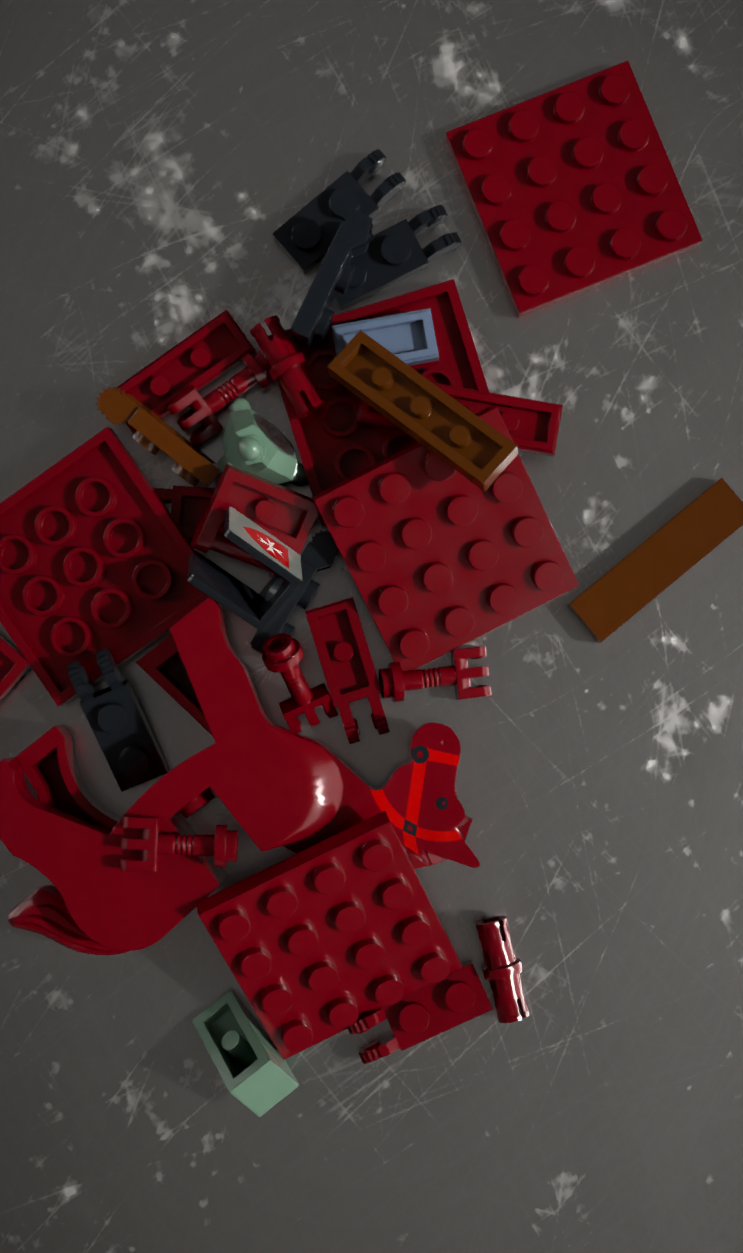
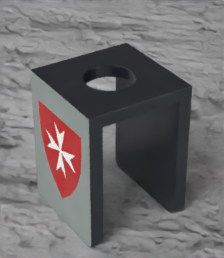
M229 506L224 512V536L275 571L276 574L261 592L257 593L194 550L189 556L187 580L203 593L261 631L301 584V556L239 511Z

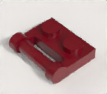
M226 464L205 514L195 529L191 547L207 553L209 549L265 570L269 572V578H272L276 574L275 571L224 536V533L218 531L222 520L224 521V512L229 506L233 507L300 554L319 510L313 498Z

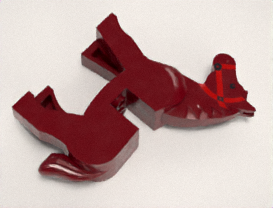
M208 597L170 627L171 635L136 661L158 685L213 736L215 744L191 756L165 774L142 794L123 816L160 817V834H175L176 836L178 834H186L187 836L197 835L185 818L187 819L189 816H192L215 798L210 791L212 788L261 852L284 846L297 854L385 811L414 869L432 866L447 859L471 868H478L480 866L479 860L465 843L473 819L465 815L464 808L456 795V774L461 746L458 737L450 727L433 722L421 725L413 733L410 740V760L398 766L382 787L374 788L370 786L321 742L273 724L267 718L247 668L235 654L229 643L224 623V610L211 597ZM55 725L16 757L4 758L0 761V840L13 856L36 868L54 884V886L44 885L37 888L10 910L7 919L12 927L41 934L69 949L86 954L109 956L140 950L161 940L196 908L195 903L207 898L225 881L229 874L223 867H215L214 856H193L192 854L190 856L187 854L159 855L158 870L156 872L120 870V859L127 857L142 859V850L121 849V838H142L143 829L131 830L122 828V817L109 810L92 794L80 773L74 750V739L65 725ZM24 773L36 791L38 800L29 791Z

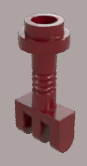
M261 351L253 356L250 353L243 356L241 360L245 368L203 398L196 388L191 385L165 405L171 415L177 414L188 405L190 406L191 410L177 420V424L183 431L190 429L198 422L203 424L188 436L192 444L198 446L223 429L214 414L225 407L227 403H230L231 400H234L235 397L237 398L239 394H243L255 384H258L263 391L272 385L270 382L272 378L269 374V370L272 367Z
M279 633L265 641L262 660L269 671L274 673L280 672L291 698L279 702V706L290 730L300 733L302 732V727L297 716L305 713L310 726L313 727L320 724L315 708L322 706L329 719L338 716V712L333 706L332 699L324 683L311 689L309 688L298 665L303 657V649L298 640L291 638L289 634Z
M486 646L450 651L452 665L438 667L437 669L434 667L427 670L402 671L399 662L388 663V668L379 669L381 696L383 699L391 698L393 702L404 701L405 691L451 685L455 687L456 700L492 696L491 686L478 685L471 688L470 678L489 676L488 666L469 668L468 659H481L487 656Z
M122 816V828L131 830L143 829L142 838H121V849L142 850V859L134 857L120 859V870L156 872L158 870L159 855L187 854L190 856L192 854L193 856H214L215 867H226L227 862H237L238 830H228V825H216L215 835L187 836L186 834H178L176 836L175 834H160V817Z

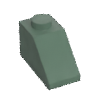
M232 990L192 1020L229 1093L258 1117H261L300 1086L271 1038Z

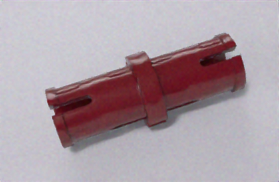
M277 315L271 316L264 321L274 337L273 340H270L260 322L250 330V333L272 367L269 370L271 378L274 382L279 381L296 411L298 419H303L312 415L303 399L304 394L307 395L316 412L322 409L327 402L321 396L305 368L308 361L304 354L296 352L280 323V318Z
M504 915L477 921L475 926L484 954L485 966L482 967L484 979H489L498 1022L512 1023L520 1021L522 1018H527L530 1013L519 974L523 971L522 963L519 958L516 959L507 917Z

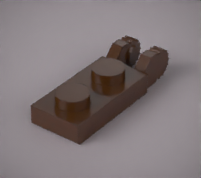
M108 387L107 390L103 389L102 393L99 392V397L96 398L97 410H100L102 415L105 414L106 419L113 424H130L137 430L132 436L133 439L154 455H157L160 450L165 452L176 461L172 467L173 471L192 486L196 487L201 481L208 487L221 473V469L214 460L131 394L127 395L126 390Z

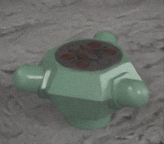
M235 398L229 405L230 415L222 441L224 455L218 460V466L223 472L226 464H229L276 484H287L290 482L297 486L307 485L308 480L303 464L297 461L292 443L270 419L253 411L246 399Z

